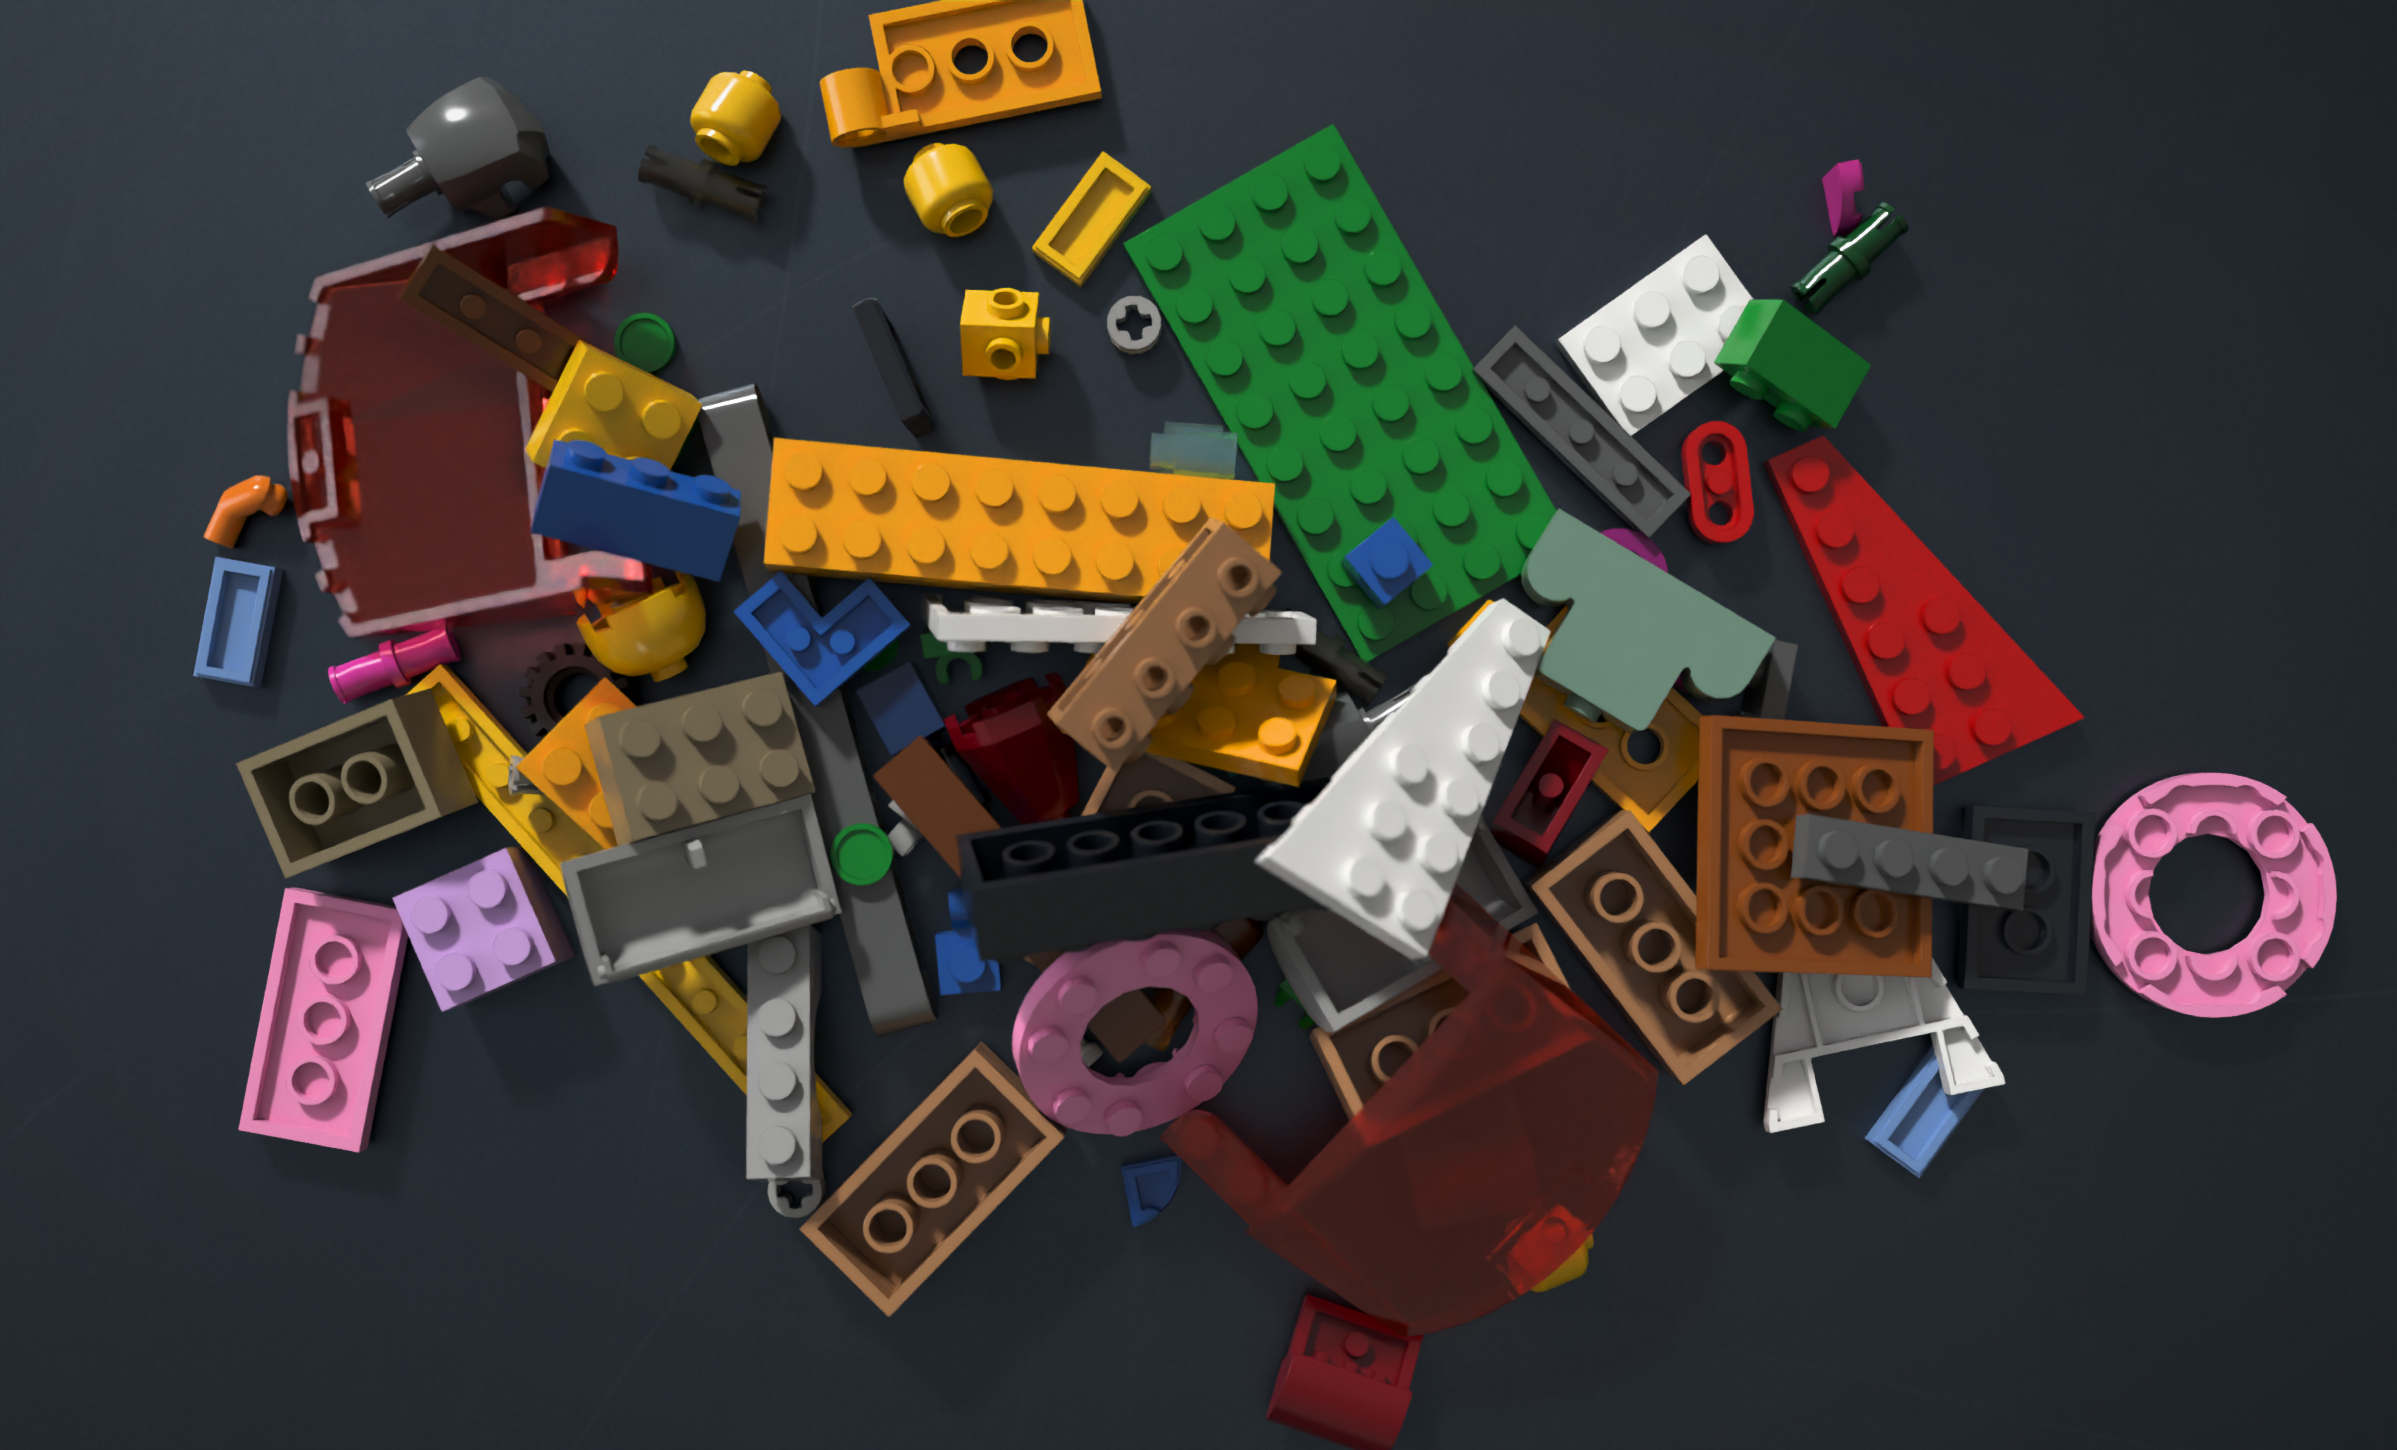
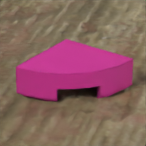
M1859 159L1836 164L1822 178L1833 237L1850 234L1862 220V214L1857 213L1854 201V192L1864 190L1863 169Z

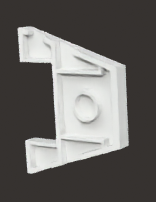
M1933 958L1932 978L1778 972L1775 1000L1782 1007V1010L1773 1017L1763 1119L1765 1131L1769 1133L1825 1122L1811 1059L1817 1056L1930 1033L1935 1056L1938 1061L1944 1094L1955 1095L2005 1084V1079L1997 1063L1991 1061L1977 1038L1979 1034L1968 1015H1963L1945 984L1948 982Z

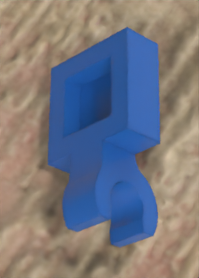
M952 888L951 892H948L953 931L937 932L935 934L940 996L1000 991L1003 988L1001 963L994 960L980 962L964 905L962 888Z

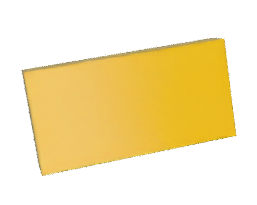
M1102 151L1032 246V252L1076 285L1082 287L1151 194L1152 186Z

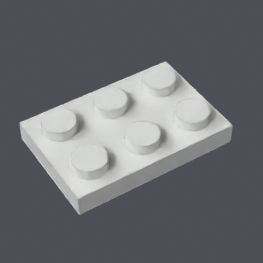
M1705 234L1563 335L1555 344L1599 406L1632 436L1724 371L1714 364V361L1749 300H1753V298L1707 234Z

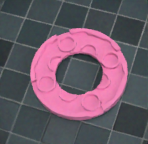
M2190 773L2173 776L2142 789L2125 801L2111 815L2094 842L2090 934L2108 968L2130 990L2157 1006L2175 1012L2198 1017H2233L2262 1009L2287 995L2284 991L2307 968H2314L2328 943L2333 929L2337 902L2336 878L2328 849L2320 833L2313 823H2307L2298 811L2285 800L2286 796L2262 782L2243 776L2226 773ZM2204 834L2228 838L2246 850L2260 870L2265 893L2260 919L2247 938L2228 950L2210 954L2186 951L2165 935L2153 918L2149 899L2153 870L2161 858L2185 838Z
M1185 928L1157 933L1156 936L1145 941L1133 942L1119 939L1100 942L1079 952H1066L1037 979L1019 1009L1013 1030L1012 1050L1020 1079L1029 1098L1036 1107L1053 1121L1070 1129L1093 1134H1113L1122 1137L1136 1131L1161 1125L1185 1114L1203 1101L1215 1097L1221 1091L1223 1084L1239 1066L1252 1042L1257 1024L1258 1000L1255 986L1236 951L1224 939L1210 930L1193 931ZM1144 987L1171 988L1187 996L1194 1005V1018L1192 1019L1194 1026L1189 1039L1181 1049L1174 1048L1172 1051L1173 1059L1168 1062L1150 1063L1142 1067L1134 1077L1125 1078V1075L1122 1073H1118L1115 1077H1106L1089 1069L1082 1059L1081 1041L1088 1023L1105 1004L1123 993Z

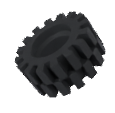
M575 642V644L562 643L554 646L555 650L552 652L543 651L536 657L539 664L536 667L528 666L523 675L530 678L527 687L520 686L519 697L526 698V707L520 708L522 717L531 720L533 725L528 727L532 734L542 738L566 716L559 705V692L562 685L575 675L586 674L597 683L603 677H606L633 704H635V699H641L640 689L634 688L632 680L637 679L636 676L631 677L612 672L596 659L586 643Z

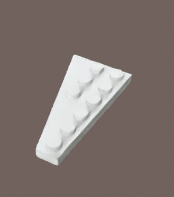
M922 593L923 620L938 641L947 642L948 650L958 652L985 651L986 641H1004L1011 643V650L1017 652L1049 651V642H1066L1074 644V651L1098 653L1135 608L1131 607L1132 603L1030 599L1025 601V610H1021V608L1013 606L1012 600L998 599V597L974 596L964 600V607H950L943 605V594ZM1262 610L1253 617L1247 614L1231 633L1235 636V641L1227 654L1235 653L1236 643L1259 644V652L1265 654H1296V644H1316L1317 619L1303 612Z

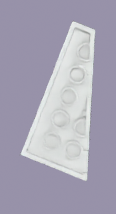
M1504 598L1488 605L1447 650L1448 655L1431 674L1424 676L1410 691L1412 693L1411 696L1397 711L1390 713L1332 776V782L1312 804L1302 809L1292 820L1291 823L1293 825L1276 844L1269 846L1255 862L1413 960L1427 956L1551 631Z

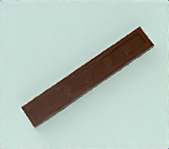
M923 735L918 736L873 775L875 780L960 878L956 835L1002 828ZM1058 949L1029 954L1028 958L1043 974L1052 963L1066 952ZM1141 989L1123 993L1105 1004L1087 1026L1114 1058L1121 1063L1167 1023V1019Z

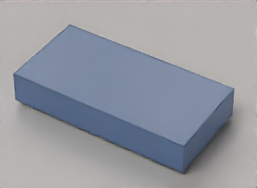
M215 557L193 676L251 687L262 686L283 569Z
M1932 1045L1864 1139L1910 1173L1920 1178L1984 1089L1955 1095L1944 1094L1938 1061Z

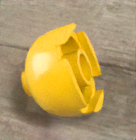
M676 571L675 574L680 583L665 587L661 577H657L599 604L597 608L602 617L592 624L585 614L578 618L576 624L596 659L612 672L635 677L650 673L654 682L668 679L685 670L688 664L684 657L699 646L706 629V608L693 575Z

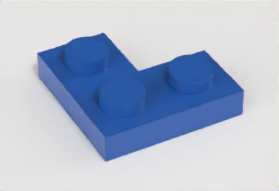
M780 571L733 611L816 707H819L912 627L871 578H868L822 617L787 575Z

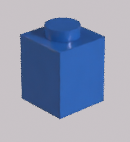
M1394 517L1354 548L1341 561L1342 566L1379 610L1433 566L1431 561Z

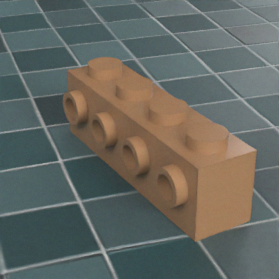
M1210 517L1047 714L1057 726L1114 772L1124 762L1128 765L1133 764L1149 747L1153 739V735L1149 731L1166 712L1171 716L1187 702L1194 690V686L1190 682L1206 663L1213 666L1227 654L1235 641V636L1231 633L1247 614L1251 617L1257 615L1270 602L1277 589L1273 582L1282 572L1226 523Z

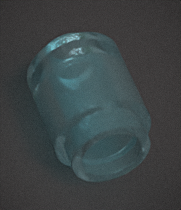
M1165 421L1164 433H1152L1150 469L1161 470V473L1234 480L1238 433L1223 432V425Z

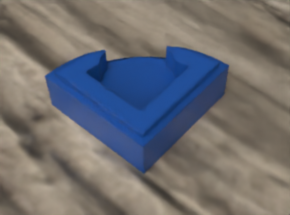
M1181 1152L1121 1164L1133 1227L1154 1219L1172 1200L1181 1179Z

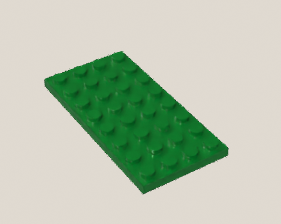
M1334 124L1123 243L1124 250L1258 482L1275 484L1273 509L1362 664L1369 662L1521 575L1527 557L1552 516L1556 513V509L1483 382L1472 372L1474 368ZM1394 517L1431 561L1433 566L1379 610L1342 566L1341 561L1354 548Z

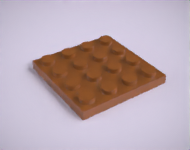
M1717 715L1700 717L1695 969L1932 978V899L1791 878L1796 815L1811 814L1933 834L1934 730Z

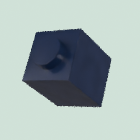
M909 661L856 690L891 756L898 755L920 735H923L934 749L944 744L939 734L947 730L944 722L946 716L916 663Z

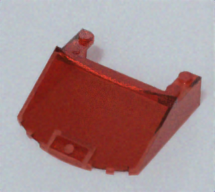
M542 207L315 278L308 299L318 304L309 335L298 333L294 354L305 355L300 391L289 390L287 430L289 471L293 501L303 542L314 543L323 569L315 574L321 592L333 593L343 612L338 622L349 638H366L575 615L574 610L654 594L652 572L648 563L599 550L569 556L568 542L531 533L535 506L546 468L532 462L525 448L553 392L400 300L398 297L430 245L434 244L545 313V299L560 297L566 293L598 284H606L615 277L618 270L619 254L616 226L556 208Z
M1456 882L1454 883L1428 954L1468 990L1470 994L1289 1186L1232 1130L1210 1112L1190 1110L1178 1117L1160 1136L1198 1176L1250 1225L1245 1233L1401 1337L1434 1333L1465 1324L1491 1313L1532 1289L1551 1275L1577 1251L1598 1227L1617 1200L1635 1166L1652 1116L1659 1071Z

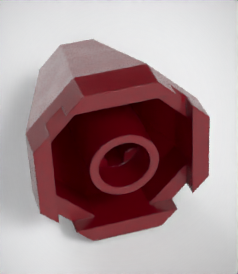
M1057 672L1045 674L1049 686L1037 688L1033 677L1019 680L973 700L964 706L969 718L960 724L955 713L944 719L958 754L1022 825L1070 818L1071 812L1069 809L1079 802L1075 739L1068 734H1063L1060 727L1047 714L1066 692L1065 685Z

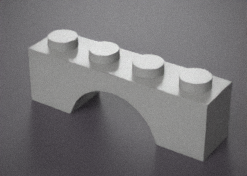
M811 925L748 943V1180L758 1182L822 1180V1115L817 1099L814 1068L815 1020L818 1003L822 996V934Z

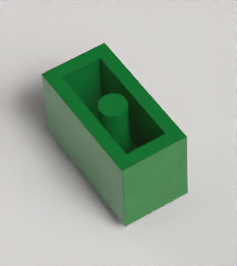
M1749 300L1714 361V364L1732 376L1729 383L1734 389L1750 398L1766 400L1777 408L1774 416L1780 422L1802 432H1806L1809 427L1835 429L1871 367V364L1785 300Z

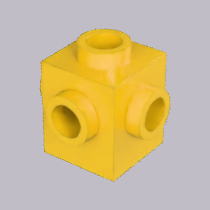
M1000 288L994 291L966 290L960 321L962 376L995 377L1001 380H1015L1018 378L1036 379L1039 354L1049 355L1051 344L1050 317H1040L1038 292H1020L1012 288Z

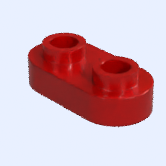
M1722 421L1707 422L1693 430L1687 436L1682 446L1681 459L1685 489L1691 493L1686 499L1689 524L1693 532L1701 540L1710 544L1722 545L1742 537L1753 522L1754 506L1748 453L1745 439L1738 429ZM1711 444L1719 449L1721 459L1718 465H1710L1704 461L1702 449L1705 445ZM1712 504L1722 505L1726 509L1728 518L1724 525H1716L1710 520L1709 509Z

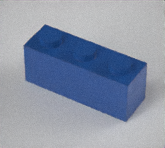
M554 439L535 506L531 533L720 582L740 520L741 491L731 488L727 482L714 476L698 475L693 478L669 471L664 464L649 458L628 460L606 454L603 448L591 442L573 440L566 443Z

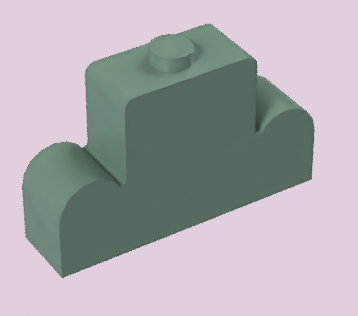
M1558 509L1552 516L1527 557L1521 572L1522 585L1526 594L1533 601L1546 607L1565 604L1568 608L1546 644L1534 676L1566 695L1567 698L1563 706L1571 712L1594 724L1599 716L1628 733H1636L1645 730L1649 726L1680 674L1685 690L1694 698L1705 702L1721 701L1740 693L1749 684L1776 637L1561 509Z

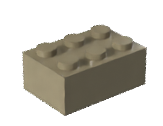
M782 671L598 716L584 725L618 846L816 792Z
M430 688L390 699L236 763L285 879L478 803Z

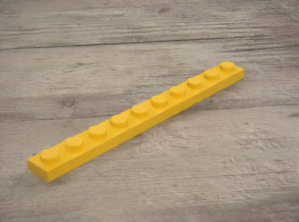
M439 664L406 695L431 689L475 795L567 896L560 862L605 849L546 795L509 794L508 771L511 755L525 757L527 755L526 751L448 665ZM710 955L639 975L747 1095V996ZM815 1073L817 1099L822 1115L823 1143L853 1114Z

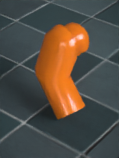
M255 475L228 488L222 494L203 537L233 549L249 515L260 510L270 516H276L282 511L288 497L286 488L280 484L271 483L270 477Z

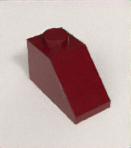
M1554 719L1492 821L1490 832L1498 845L1540 869L1569 822L1609 749Z

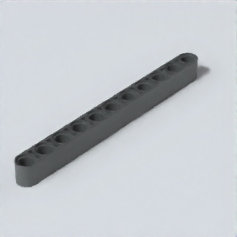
M756 383L697 399L703 404L698 413V419L714 476L727 482L731 488L741 491V515L733 542L749 597L778 574L769 573L764 565L775 436L763 396ZM786 574L818 613L824 617L826 614L815 576ZM764 648L771 674L782 671L816 791L811 793L842 912L839 915L872 1028L877 1037H882L938 1021L936 1000L895 856L888 873L879 881L869 885H854L846 882L836 873L832 866L830 856L832 843L844 828L853 824L868 823L881 828L888 835L846 684L819 707H816Z

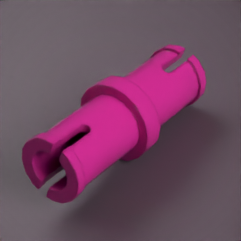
M443 624L435 630L400 643H396L392 639L380 643L379 651L339 666L329 667L328 675L336 696L341 702L347 704L353 699L393 684L399 689L412 683V677L433 670L439 664L446 665L451 662L461 661L462 656L452 630L447 624Z

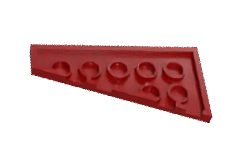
M1820 436L1762 463L1881 726L1934 730L1933 786L2085 718L1824 436Z

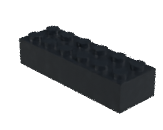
M1327 777L1301 781L1299 787L1282 784L956 835L964 905L980 962L994 960L1000 963H1013L1023 960L1029 954L1058 949L1064 952H1079L1090 948L1094 943L1119 939L1133 942L1145 941L1153 938L1157 933L1185 928L1193 931H1206L1216 928L1221 922L1246 918L1262 921L1272 920L1280 917L1284 912L1306 908L1332 910L1255 862L1269 846L1276 844L1293 825L1291 823L1292 820L1305 806L1312 804L1330 785L1331 780Z

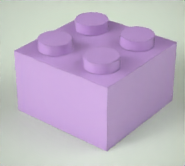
M522 846L504 848L392 898L442 1012L468 1004L575 956L534 860Z

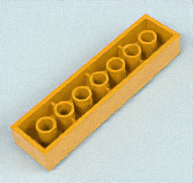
M774 438L764 565L769 573H779L782 571L785 574L863 581L871 578L875 582L1139 604L1210 517L1226 523L1270 561L1275 484Z

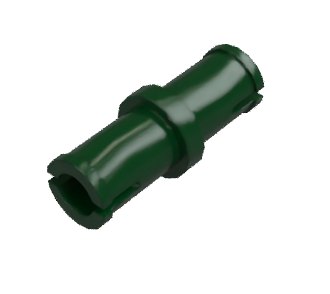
M1885 202L1879 203L1876 209L1845 238L1836 237L1828 245L1829 253L1803 278L1790 287L1793 295L1799 302L1817 286L1821 287L1808 299L1809 302L1804 306L1809 312L1818 315L1852 280L1860 281L1871 272L1870 264L1898 237L1908 231L1909 227L1900 214L1882 231L1878 230L1889 220L1890 215L1895 211L1891 205Z

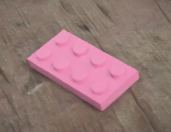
M295 887L285 888L238 1130L358 1153L368 1148L408 940L407 931L396 906Z

